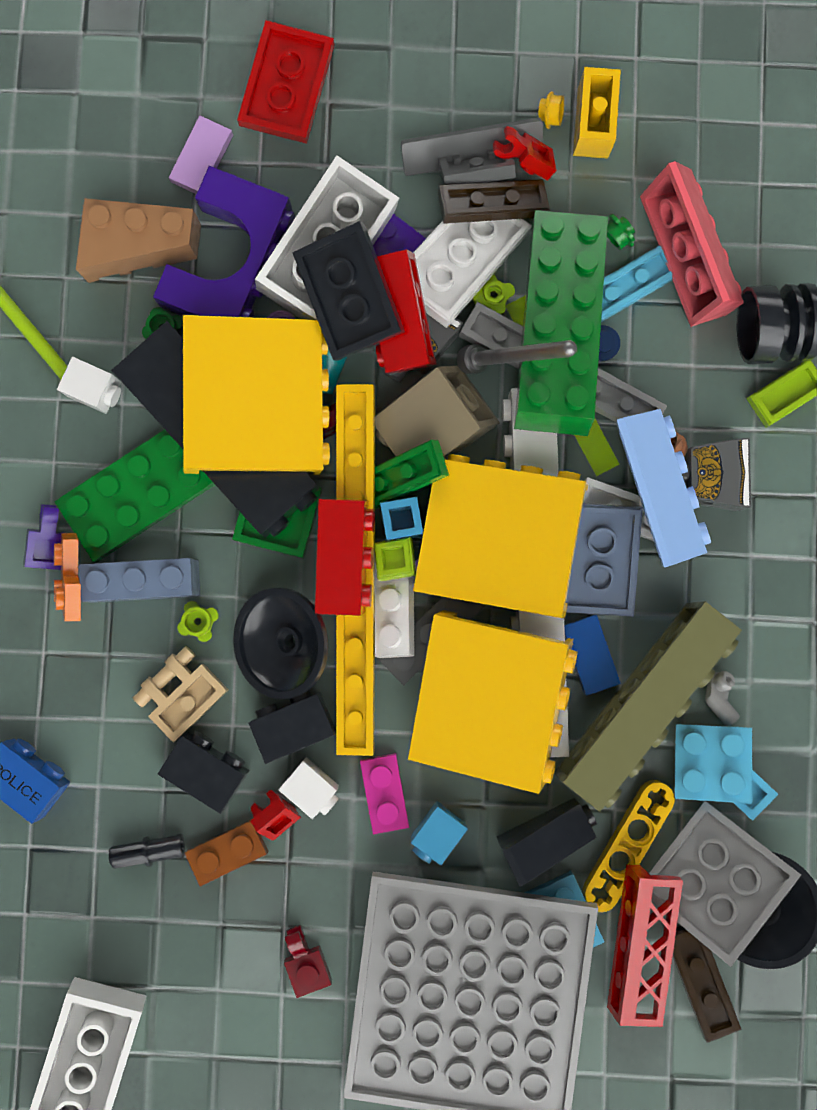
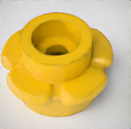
M553 91L547 95V98H541L539 103L538 117L544 121L547 129H550L551 125L561 126L564 116V96L554 95Z

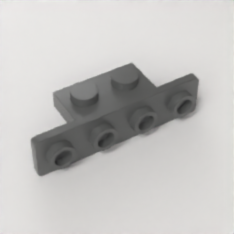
M538 117L402 140L401 151L404 173L406 176L440 171L444 185L502 182L505 179L515 178V162L513 158L501 159L494 154L493 142L496 140L503 145L509 144L511 141H508L504 134L505 127L509 126L516 129L521 136L527 133L543 143V122Z

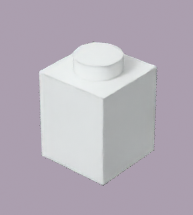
M72 357L57 390L73 400L107 414L109 408L114 407L119 400L121 381L111 373Z
M307 757L279 789L282 794L312 820L319 811L325 816L339 799L335 795L339 785Z

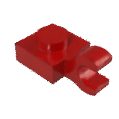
M506 126L504 129L505 138L511 142L506 145L496 140L493 142L494 154L501 159L519 158V165L530 175L536 174L548 181L557 171L553 149L527 133L521 136L516 129Z

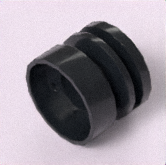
M800 283L798 286L785 284L780 291L773 285L747 286L742 291L741 296L744 303L737 310L736 330L740 355L745 363H773L779 356L786 362H793L795 359L811 361L817 356V286L815 284Z

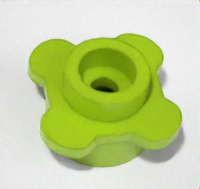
M493 274L473 297V302L475 305L479 302L502 315L506 310L505 305L508 298L514 296L515 288L511 283H503L497 280ZM491 292H496L497 297L493 298Z
M195 601L187 602L184 605L185 612L182 615L181 622L177 625L178 632L182 636H196L201 642L209 641L212 638L211 629L213 623L219 618L218 611L213 607L208 609L200 607ZM200 618L201 624L196 625L195 619Z

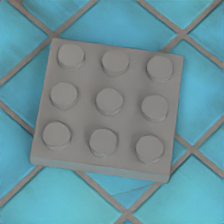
M704 801L649 873L650 875L679 876L683 880L677 922L730 967L736 962L801 876L800 873L706 801ZM653 886L652 901L657 906L662 905L668 899L670 887Z

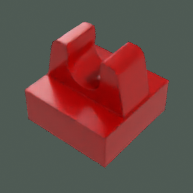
M269 790L266 795L270 799V804L265 809L256 803L252 804L251 812L253 819L250 822L257 833L274 841L298 821L301 816L293 805L286 802L274 791Z

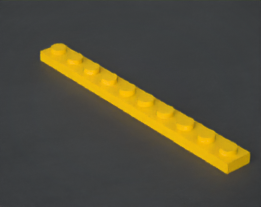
M374 384L336 385V500L369 501L368 509H374L375 511ZM375 523L374 531H368L367 546L373 547L372 569H366V584L372 585L371 607H365V613L361 616L336 615V755H374Z

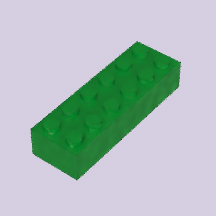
M535 210L530 239L521 346L571 340L575 342L577 351L571 357L520 362L514 429L580 436L589 435L595 419L608 216Z

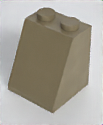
M443 366L435 368L375 416V434L383 445L390 447L395 456L431 439L439 440L444 459L448 460L449 454L456 455L495 428L500 422L470 379L458 366Z

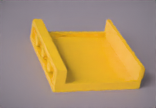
M183 315L184 474H199V470L303 471L319 475L323 471V465H329V443H323V428H328L329 407L322 406V391L327 392L329 385L328 369H322V355H327L328 346L318 320Z
M449 454L448 460H445L449 476L432 483L413 591L565 618L568 605L566 598L585 491L588 490L587 482L580 480L581 474L574 472L558 471L557 477L543 475V469L535 466L521 465L520 471L506 469V463L484 460L483 466L470 464L469 457Z
M446 610L434 614L408 760L539 794L545 783L551 784L555 772L556 761L550 760L552 747L559 746L562 736L563 725L557 724L559 711H565L569 701L570 688L564 686L567 673L573 674L578 651L572 650L574 639L567 638L565 641L458 618L457 613Z

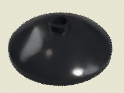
M279 587L265 589L256 593L240 610L234 627L233 645L237 664L249 684L260 693L275 699L293 698L310 690L320 679L328 657L327 630L322 616L315 614L314 604L307 597L293 589Z
M775 852L772 853L800 873L801 876L737 959L747 965L760 969H781L792 966L808 956L817 945V885L810 874L797 862Z

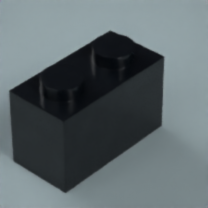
M310 690L302 695L289 698L291 704L280 709L277 708L276 703H273L255 711L257 718L248 722L265 764L335 735L336 729L321 692L312 695Z
M196 731L193 735L188 732L180 737L157 775L221 814L230 804L250 770L243 767L245 761L236 754L229 751L223 754L213 748L214 742L207 736Z

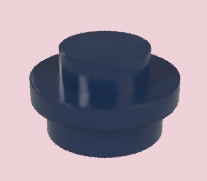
M601 325L599 362H605L612 359L618 353L620 337L613 328Z

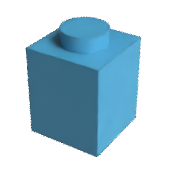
M417 497L380 503L387 541L409 537L411 539L423 537Z
M436 801L411 835V844L415 846L412 851L429 864L434 860L439 865H442L468 830L466 822Z

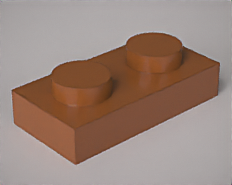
M250 820L188 849L185 852V856L199 886H202L267 855L269 851L261 834L256 832Z

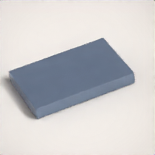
M583 503L566 603H568L566 612L634 617L642 507Z

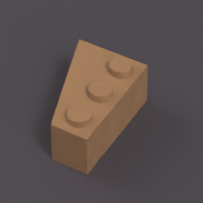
M84 198L76 270L88 283L99 281L101 277L115 274L122 276L131 274L133 270L151 266L159 268L167 264L172 265L195 260L198 257L201 223L194 210L190 208Z

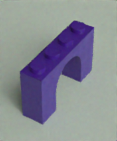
M208 166L195 199L202 212L234 224L249 235L251 242L249 256L239 271L232 276L220 280L204 279L167 264L153 298L161 308L181 316L253 318L254 310L251 309L256 297L261 298L263 296L261 292L256 290L255 278L280 242L283 233H286L294 221L295 213L292 212L289 197Z

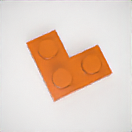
M61 533V543H54V566H61V580H54L56 610H62L64 621H81L78 537L76 533Z

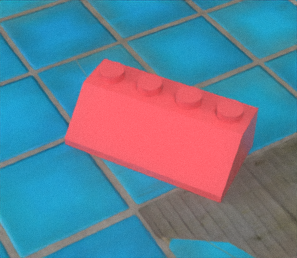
M674 161L667 164L641 194L640 199L658 245L662 247L667 260L665 263L669 272H672L674 286L690 327L726 316L742 305L744 301L741 296V287L735 280L729 266L728 254L722 247L716 233L715 221L709 214L703 200L702 188L696 182L692 169Z

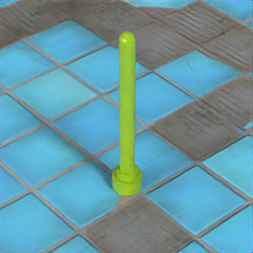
M0 285V308L61 380L68 365Z

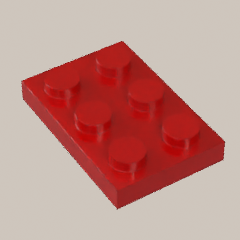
M265 20L237 118L239 126L307 144L335 46L334 38Z

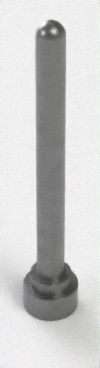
M571 340L486 350L479 344L466 345L458 352L457 364L462 372L476 374L483 372L488 365L571 357L576 353L577 346Z

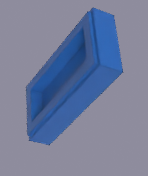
M597 615L564 625L565 640L567 638L574 639L572 650L578 651L575 669L584 695L587 696L621 684Z

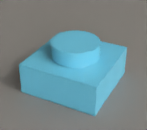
M752 770V804H734L753 821L772 802L778 793Z

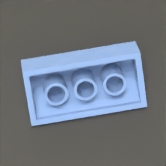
M661 409L617 419V429L661 565L665 568L707 553L705 545L711 543L705 522L698 523L693 510L699 508V502L693 486L686 488L682 474L688 472L682 451L674 452L670 438L676 437V432L670 415L663 417Z

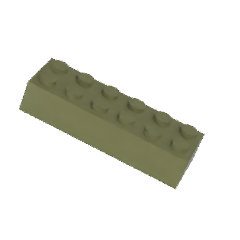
M706 601L686 603L569 752V757H565L559 764L554 774L599 812L604 806L607 808L611 807L619 798L622 792L619 787L628 776L633 778L645 763L643 756L650 747H658L666 738L669 732L666 729L668 724L675 716L679 718L688 710L692 703L690 696L697 687L703 688L713 678L715 670L712 668L721 657L725 659L735 650L739 643L736 638L742 630Z

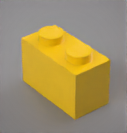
M584 67L577 92L573 156L608 159L616 141L620 69Z

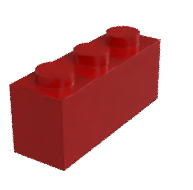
M405 249L377 256L405 330L404 333L380 342V345H376V356L380 367L385 368V373H399L436 365L415 254Z
M319 499L315 614L361 616L365 613V607H371L372 585L366 584V569H372L373 547L367 546L368 531H374L375 511L374 509H368L369 501Z

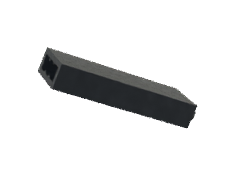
M166 321L111 371L184 450L183 338ZM202 470L259 534L265 538L270 534L273 537L280 534L290 524V521L287 519L297 509L301 512L305 511L318 498L315 493L319 490V487L303 471Z

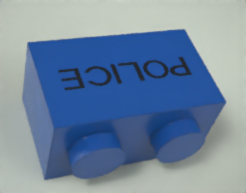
M13 738L0 743V800L33 824L46 816L71 782L63 777L65 772L58 765L50 761L45 763L34 754L36 750L31 744L22 739L16 740Z

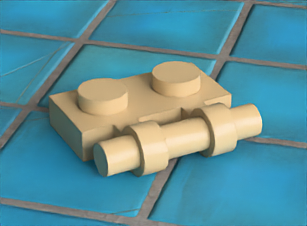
M187 646L177 655L171 654L165 660L166 665L153 678L148 677L141 684L142 689L133 696L134 701L141 707H144L151 699L154 700L158 707L148 717L173 743L188 731L229 690L204 664H201L193 673L188 669L186 665L196 655ZM177 676L183 683L168 696L163 688Z

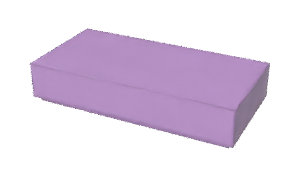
M199 116L169 176L171 183L197 194L208 166L218 167L233 137L232 130Z

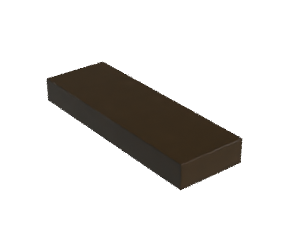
M543 179L439 185L438 189L443 224L534 218L535 210L550 211Z
M677 927L673 960L703 1038L709 1043L742 1030L712 951L684 927Z

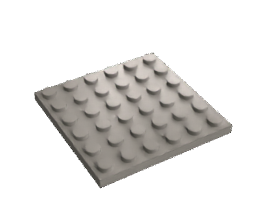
M373 871L343 1098L419 1110H571L597 922V903Z

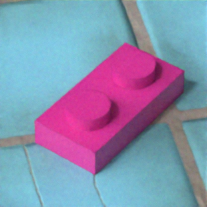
M396 753L361 759L360 765L373 835L409 828Z

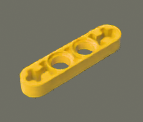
M650 780L640 787L587 877L582 888L583 896L586 902L597 903L598 912H607L613 909L623 891L625 869L615 871L610 868L609 860L612 854L619 851L625 852L629 857L628 864L640 865L672 810L675 802L674 793L663 782ZM661 788L660 795L664 798V802L661 805L655 803L651 808L650 813L656 816L654 821H652L644 813L638 812V809L641 806L647 811L652 803L648 794L650 791L657 793ZM639 819L645 821L647 825L646 835L641 839L630 838L628 834L629 824ZM605 870L612 878L617 879L618 882L614 885L609 880L605 887L606 892L609 894L606 900L599 898L595 902L592 889L594 887L598 889L603 887L607 879L600 874Z

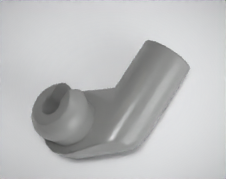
M721 671L715 672L713 678L707 684L705 701L720 721L728 727L740 718V715L728 702L729 690L735 685L734 677L730 672Z

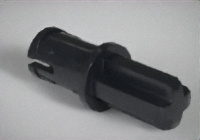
M182 834L152 840L147 836L141 842L112 846L109 849V863L115 869L145 864L147 867L153 865V862L184 858L185 843Z

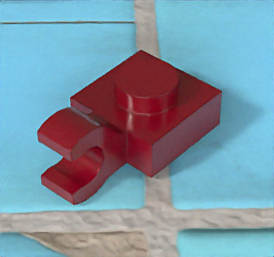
M301 925L286 930L287 936H285V941L292 956L285 958L284 965L296 998L331 986L332 978L320 945L309 949Z

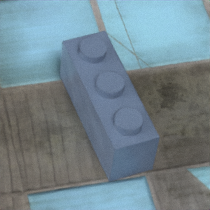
M192 558L78 564L81 602L96 603L200 596L199 561Z

